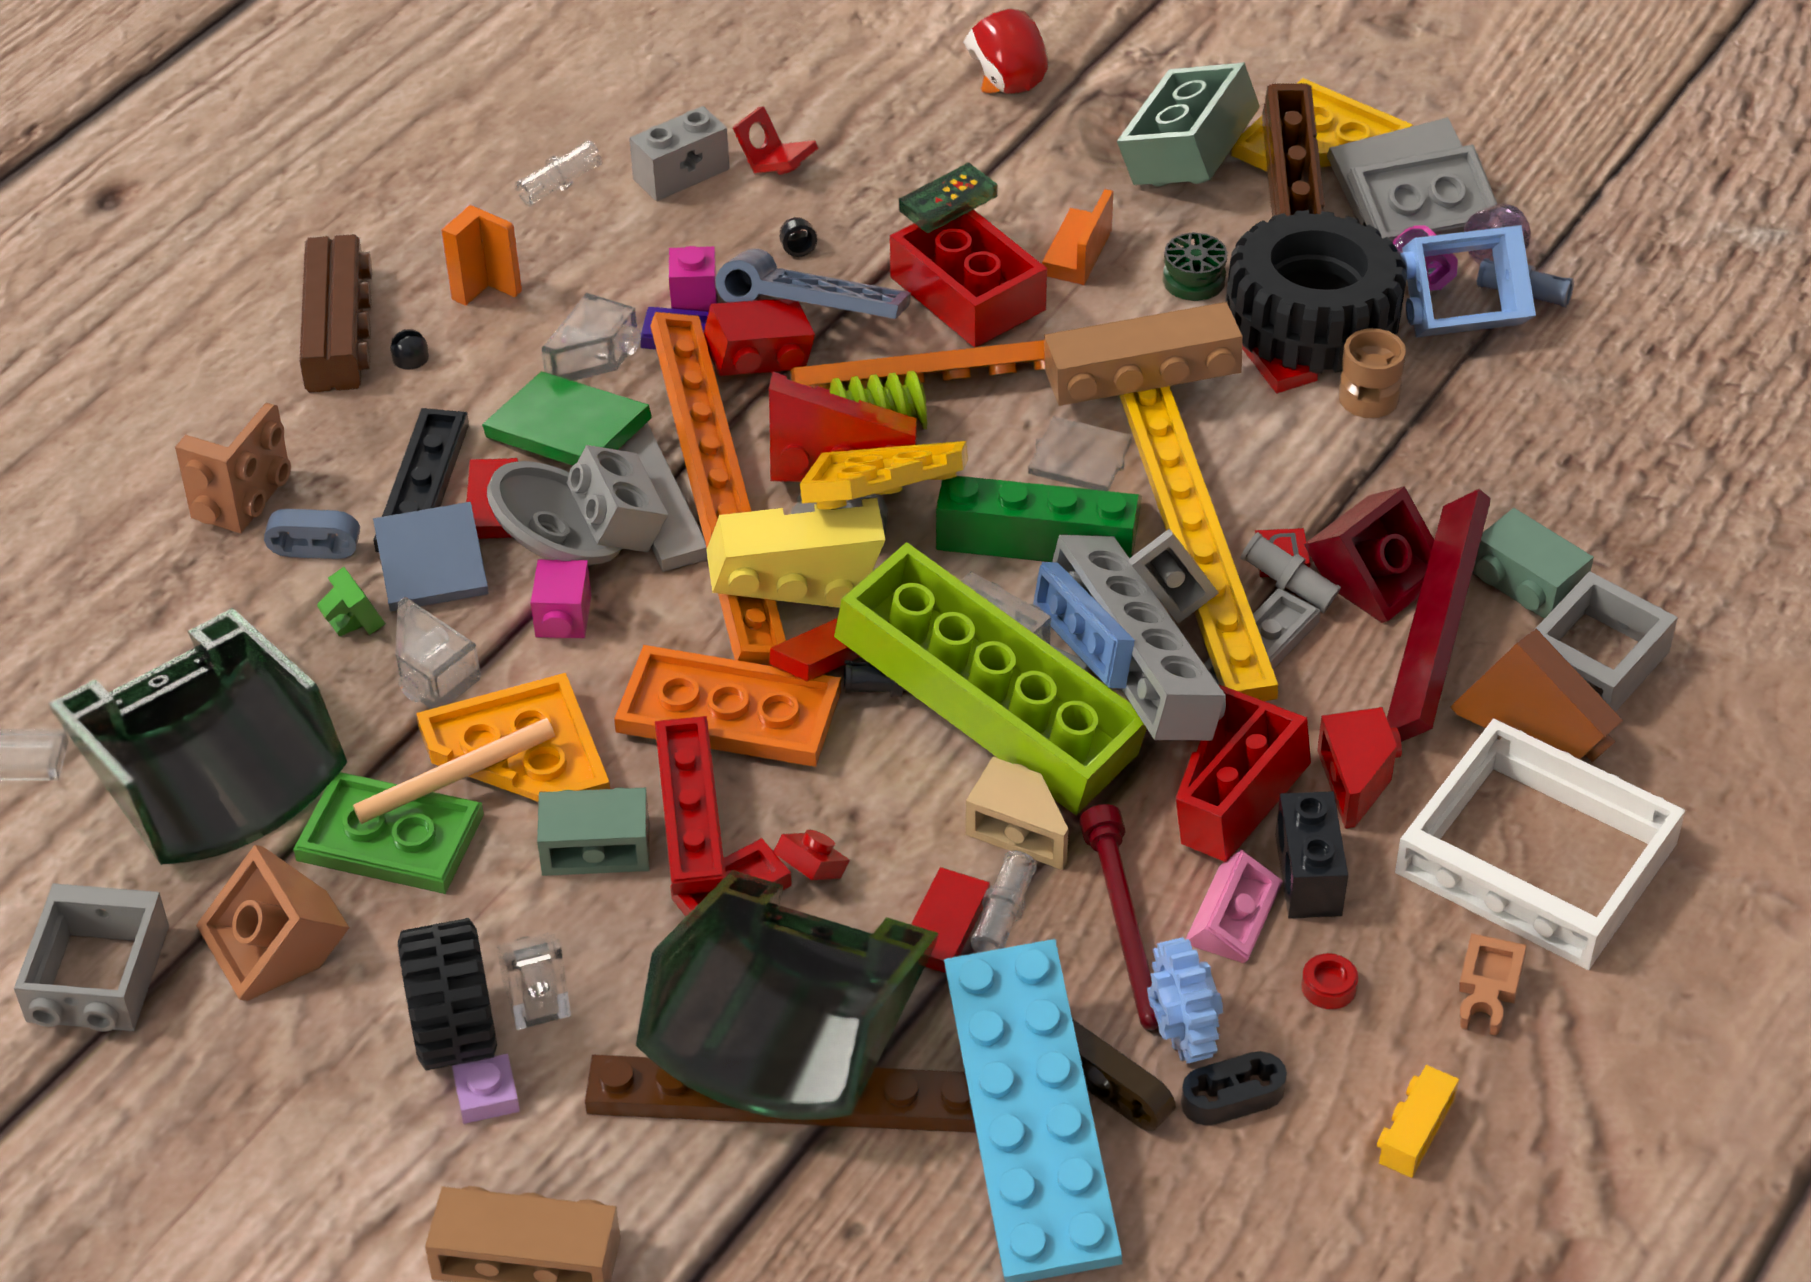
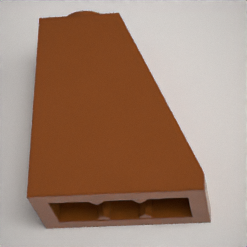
M1537 628L1517 642L1450 706L1457 715L1484 728L1494 718L1550 746L1568 752L1578 759L1586 756L1592 763L1616 742L1609 733L1623 721Z

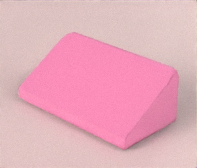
M1243 850L1238 851L1227 862H1223L1219 866L1186 939H1189L1191 946L1245 963L1251 955L1283 880Z

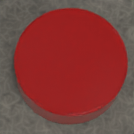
M1332 953L1319 954L1312 957L1304 966L1301 982L1302 992L1305 998L1317 1007L1331 1010L1343 1008L1350 1004L1356 996L1359 978L1358 971L1350 960L1341 955Z

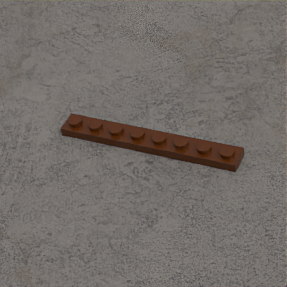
M592 1055L585 1096L587 1115L976 1133L965 1072Z

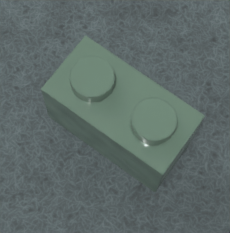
M1512 508L1483 532L1473 574L1511 597L1524 608L1533 611L1545 619L1589 571L1591 572L1594 557L1519 510Z
M646 787L539 792L537 844L542 876L649 871L650 821Z

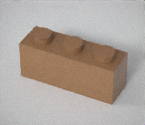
M442 1186L425 1244L431 1278L451 1282H611L621 1240L617 1207L605 1205L591 1199H583L576 1202L550 1199L537 1193L515 1195L489 1192L477 1186H466L463 1188Z

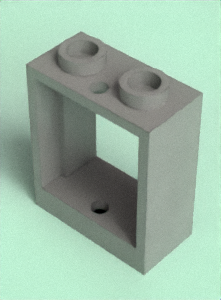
M1589 571L1536 628L1616 712L1670 652L1678 617ZM1584 614L1638 641L1636 646L1614 670L1560 641Z
M53 883L14 987L25 1022L36 1023L45 1027L66 1025L89 1027L97 1031H110L112 1029L134 1031L169 928L160 892ZM70 936L134 941L118 990L53 985Z

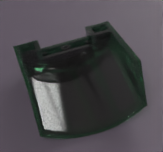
M234 608L189 630L188 633L194 648L108 692L94 679L49 703L55 717L160 865L185 863L215 857L260 839L305 809L324 791L347 764L346 756L317 684Z
M732 870L653 950L635 1046L654 1063L683 1084L711 1099L737 1109L769 1117L798 1120L827 1119L852 1115L936 946L938 933L888 917L884 919L873 934L781 906L783 885Z

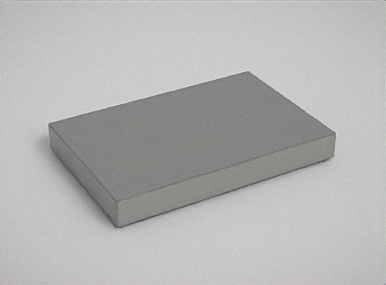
M1447 117L1330 147L1327 158L1356 219L1359 220L1361 225L1366 227L1367 225L1347 176L1351 167L1461 147L1462 144Z
M1473 144L1351 167L1347 175L1366 225H1371L1378 229L1382 235L1381 238L1388 237L1392 243L1403 231L1415 225L1427 226L1436 235L1464 232L1469 218L1471 220L1468 223L1467 231H1471L1474 225L1476 230H1479V226L1480 230L1499 227L1503 220ZM1481 212L1480 216L1475 219V216Z

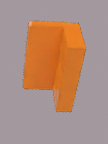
M1104 189L1093 212L1075 208L1069 209L1042 261V264L1047 268V277L1085 285L1112 231L1114 191Z
M469 205L441 229L452 300L466 306L488 286L512 297H516L522 292L514 225L511 222Z

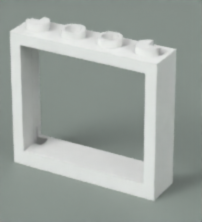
M1493 718L1400 838L1395 873L1589 971L1677 845L1685 809ZM1493 769L1648 844L1597 917L1441 840V837Z

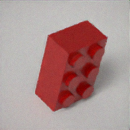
M958 200L954 206L951 204L952 207L949 205L945 207L946 209L943 208V210L937 211L890 235V278L907 292H911L914 298L976 348L1046 311L1047 268L963 200Z

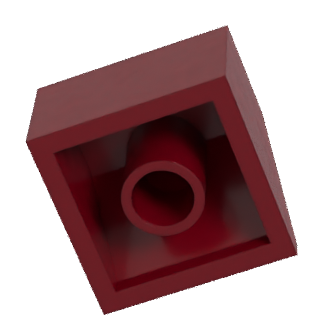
M1403 486L1368 495L1304 545L1321 576L1341 587L1339 595L1383 623L1388 622L1419 597L1434 538L1407 489Z

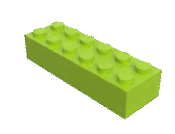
M906 542L841 599L834 634L836 639L997 758L1012 764L1023 765L1029 770L1041 773L1054 800L1074 815H1077L1139 754L1147 728L1130 702Z

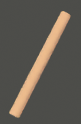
M547 718L542 719L353 805L354 811L360 823H366L555 737L554 730Z

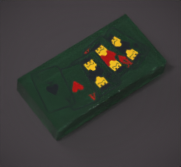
M968 162L899 198V212L928 234L998 197V184Z

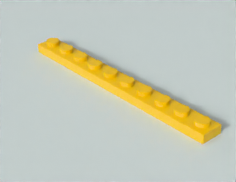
M1170 386L1119 395L1166 531L1168 529L1172 530L1219 593L1194 612L1219 684L1262 701L1278 699V682Z

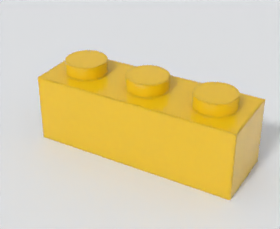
M1425 1065L1419 1077L1416 1075L1412 1077L1406 1091L1408 1098L1405 1103L1402 1101L1398 1102L1391 1119L1394 1122L1390 1129L1385 1127L1378 1139L1377 1147L1381 1149L1379 1164L1413 1178L1455 1101L1459 1083L1458 1078L1428 1065Z

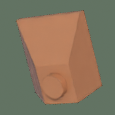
M258 845L253 846L196 924L239 1000L249 1001L320 968L350 928L326 890L265 847Z

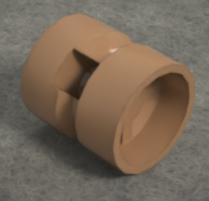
M1363 329L1356 331L1347 338L1344 344L1343 371L1340 376L1338 393L1339 402L1345 410L1363 418H1380L1389 415L1397 408L1401 393V376L1404 371L1406 357L1405 344L1398 336L1382 329Z

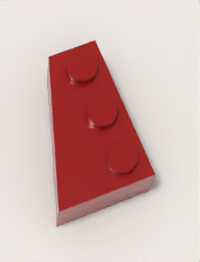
M772 372L769 386L770 481L801 482L820 454L825 452L917 445V418L859 400V402L831 394L828 389L819 386L812 388L788 380L785 375Z
M1218 684L1226 695L1225 713L1218 720L1213 740H1201L1197 752H1192L1175 799L1181 844L1227 862L1278 803L1280 793H1286L1311 764L1307 717Z

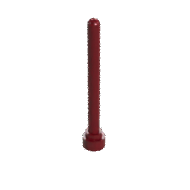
M1096 805L1087 809L1080 817L1079 821L1085 843L1099 854L1140 1024L1144 1029L1153 1031L1159 1028L1148 998L1147 987L1152 985L1151 973L1119 850L1122 838L1126 832L1120 809L1114 805Z

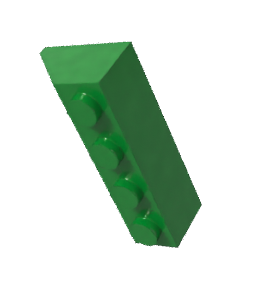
M967 476L943 479L936 506V550L1052 562L1059 535L1114 536L1127 556L1131 558L1134 553L1142 495Z

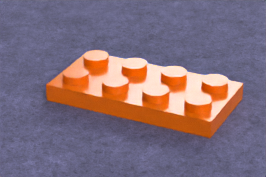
M643 645L614 718L616 733L656 739L655 721L707 716L711 749L816 767L841 694V678L821 675L806 682L773 666Z

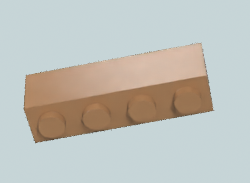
M1227 302L1044 334L1045 372L1058 406L1242 373V334Z

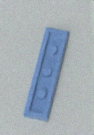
M1042 562L1038 573L1033 608L1108 688H1126L1135 640L1058 562Z

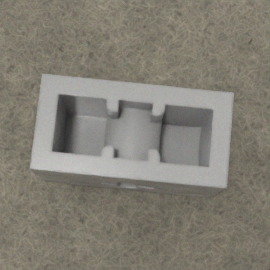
M704 106L688 111L681 116L658 126H653L629 138L633 180L656 202L730 169L727 127Z

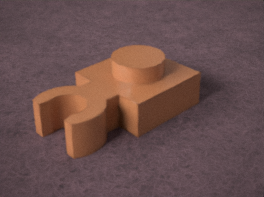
M1471 933L1459 983V992L1471 994L1463 1000L1460 1007L1459 1021L1461 1028L1468 1029L1470 1018L1474 1013L1484 1012L1491 1017L1490 1035L1496 1036L1500 1032L1503 1024V1007L1500 1001L1515 1004L1527 945Z

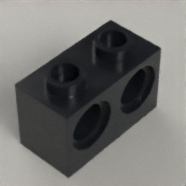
M1334 791L1280 793L1275 837L1288 918L1343 916L1348 870Z

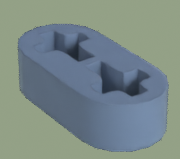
M279 509L269 517L264 534V542L272 552L280 556L343 559L355 552L361 527L352 515L341 511Z

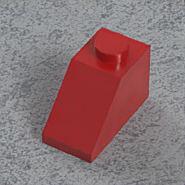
M1383 707L1321 716L1317 751L1331 791H1334L1335 802L1345 829L1357 826L1392 781L1395 758H1400L1402 755L1399 731L1397 727H1390Z

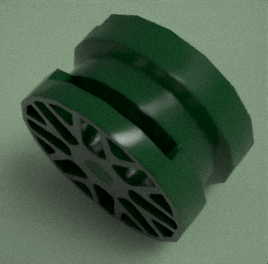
M1184 233L1172 238L1166 244L1164 251L1163 283L1165 288L1172 295L1183 300L1200 301L1217 296L1224 289L1226 281L1225 266L1228 252L1225 245L1218 238L1205 233ZM1191 239H1194V245L1191 244Z

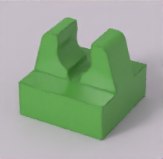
M342 567L328 577L334 587L317 604V607L338 636L347 634L362 626L371 635L386 624L345 567Z

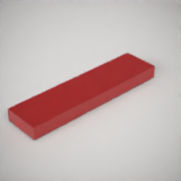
M707 716L655 721L672 894L675 896L727 890Z

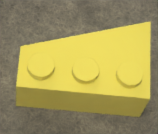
M861 499V507L833 510L818 509L817 505L814 504L815 512L784 515L783 508L719 515L706 550L712 593L840 608L841 599L872 573L886 540L878 499Z

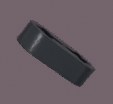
M1258 1051L1199 1067L1189 1072L1184 1078L1181 1095L1182 1111L1188 1119L1196 1124L1209 1126L1270 1109L1278 1105L1283 1099L1287 1076L1285 1065L1273 1054ZM1253 1075H1258L1262 1081H1270V1084L1262 1086L1258 1080H1250ZM1206 1090L1210 1097L1217 1096V1100L1209 1102L1204 1095L1198 1096V1092Z

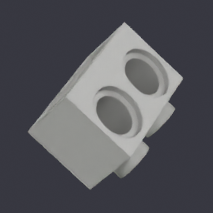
M586 445L578 462L572 466L569 472L567 484L597 545L648 552L667 519L668 513L637 453Z

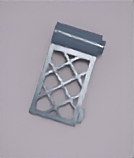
M759 248L748 249L725 263L716 276V289L720 297L727 303L754 301L760 295H768L896 319L909 306L911 292L777 268L774 258L768 252Z

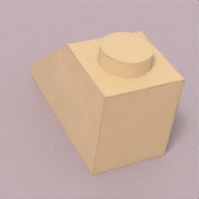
M992 757L966 799V835L1063 870L1067 864L1068 827L1042 774L1029 770L1023 765L1012 764Z

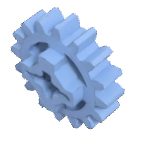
M1184 937L1157 943V948L1153 949L1156 961L1152 962L1154 973H1151L1152 985L1147 987L1150 1006L1158 1022L1160 1035L1165 1040L1171 1038L1173 1049H1178L1180 1060H1186L1187 1064L1213 1058V1054L1218 1051L1215 1040L1219 1039V1034L1216 1027H1219L1218 1016L1223 1013L1221 994L1217 991L1212 978L1211 967L1206 961L1199 962L1198 952L1196 949L1192 950L1189 939L1184 940Z

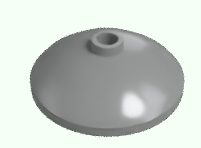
M528 461L508 463L494 472L487 486V498L494 516L509 535L532 553L548 560H587L588 566L608 562L614 559L622 550V548L597 545L567 484L569 472L551 465Z

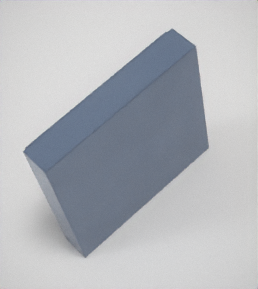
M471 502L373 518L390 612L489 594Z

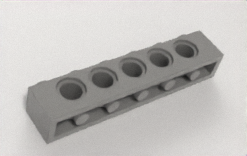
M1059 535L1052 562H1058L1135 640L1126 688H1121V690L1153 739L1213 740L1218 720L1225 713L1226 695L1158 598L1128 561L1129 557L1115 537Z

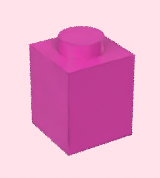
M715 246L669 248V288L672 309L709 311L710 304L718 303Z
M538 559L530 602L535 637L585 638L591 602L588 561Z

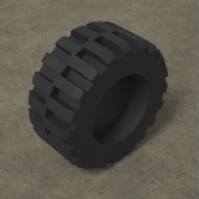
M1309 210L1296 211L1291 216H1286L1285 213L1274 215L1268 223L1264 220L1260 221L1236 242L1230 259L1225 302L1228 303L1242 334V345L1250 352L1255 347L1258 348L1259 357L1269 362H1272L1274 358L1282 360V365L1286 368L1296 370L1298 364L1309 366V372L1322 374L1323 370L1333 369L1334 373L1342 372L1344 344L1353 333L1363 329H1382L1397 335L1407 280L1406 265L1401 254L1388 237L1381 238L1382 235L1378 229L1371 225L1365 227L1359 223L1358 219L1346 216L1345 219L1336 217L1333 212L1321 211V214H1309Z

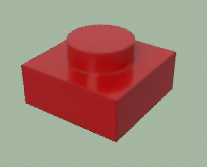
M810 829L806 830L805 833L781 834L773 851L775 855L812 881L842 878L850 859L834 849L835 842L830 837Z

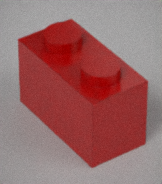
M790 299L710 304L704 329L709 355L719 376L789 371L795 367L807 366L815 333L799 301Z

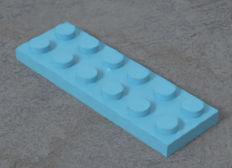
M1051 939L944 959L1004 1281L1029 1282L1123 1264L1056 940Z

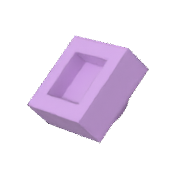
M508 1053L494 1056V1058L452 1066L463 1124L520 1112Z

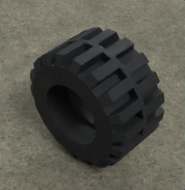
M469 918L401 930L397 943L418 1061L427 1071L494 1058L497 1049V1039L475 925Z

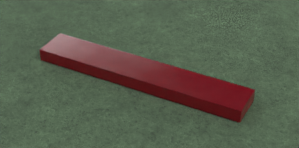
M1477 489L1444 505L1387 714L1390 727H1397L1401 742L1433 729L1491 498L1481 489Z

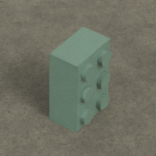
M1245 62L1169 69L1117 140L1133 185L1152 184L1158 187L1169 183L1190 182L1192 184H1200L1211 180L1260 108Z

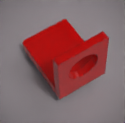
M764 106L756 108L732 128L753 173L777 171L779 175L787 174L797 169L802 161L819 149L815 140L782 144ZM754 123L761 125L765 133V140L760 148L754 147L749 138V131Z

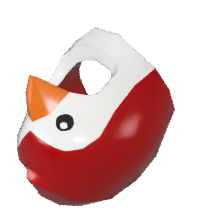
M1007 9L990 14L979 21L963 41L971 58L981 62L984 72L981 92L990 94L1001 91L1006 94H1018L1030 91L1039 82H1042L1048 70V56L1043 38L1035 22L1023 10Z

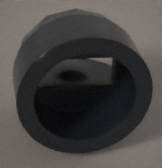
M793 217L786 220L780 228V242L789 255L802 257L812 252L815 248L817 234L813 226L805 219Z
M403 329L393 337L390 350L395 366L411 370L423 366L428 361L427 342L420 332L414 329Z

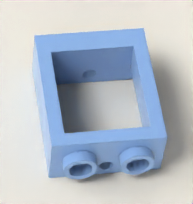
M1522 225L1416 237L1402 247L1403 252L1400 254L1406 265L1405 272L1407 274L1410 298L1406 300V316L1409 324L1415 327L1416 338L1522 325L1536 316ZM1492 249L1502 311L1434 319L1425 256Z

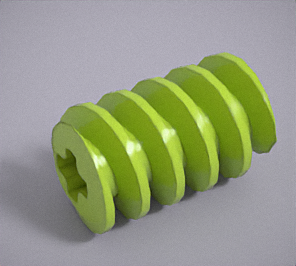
M915 371L907 372L904 385L901 384L896 373H889L885 387L882 386L877 374L870 375L866 389H864L859 377L853 376L850 379L847 391H845L839 378L832 379L829 389L831 394L856 402L862 400L911 417H918L923 429H927V408L924 388Z

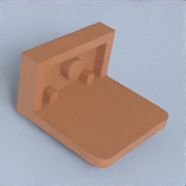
M265 403L229 447L186 434L175 446L191 518L237 533H242L253 518L258 517L262 513L265 503L279 486L281 487L287 482L291 472V462L287 456L284 426L281 423L279 409L277 405Z

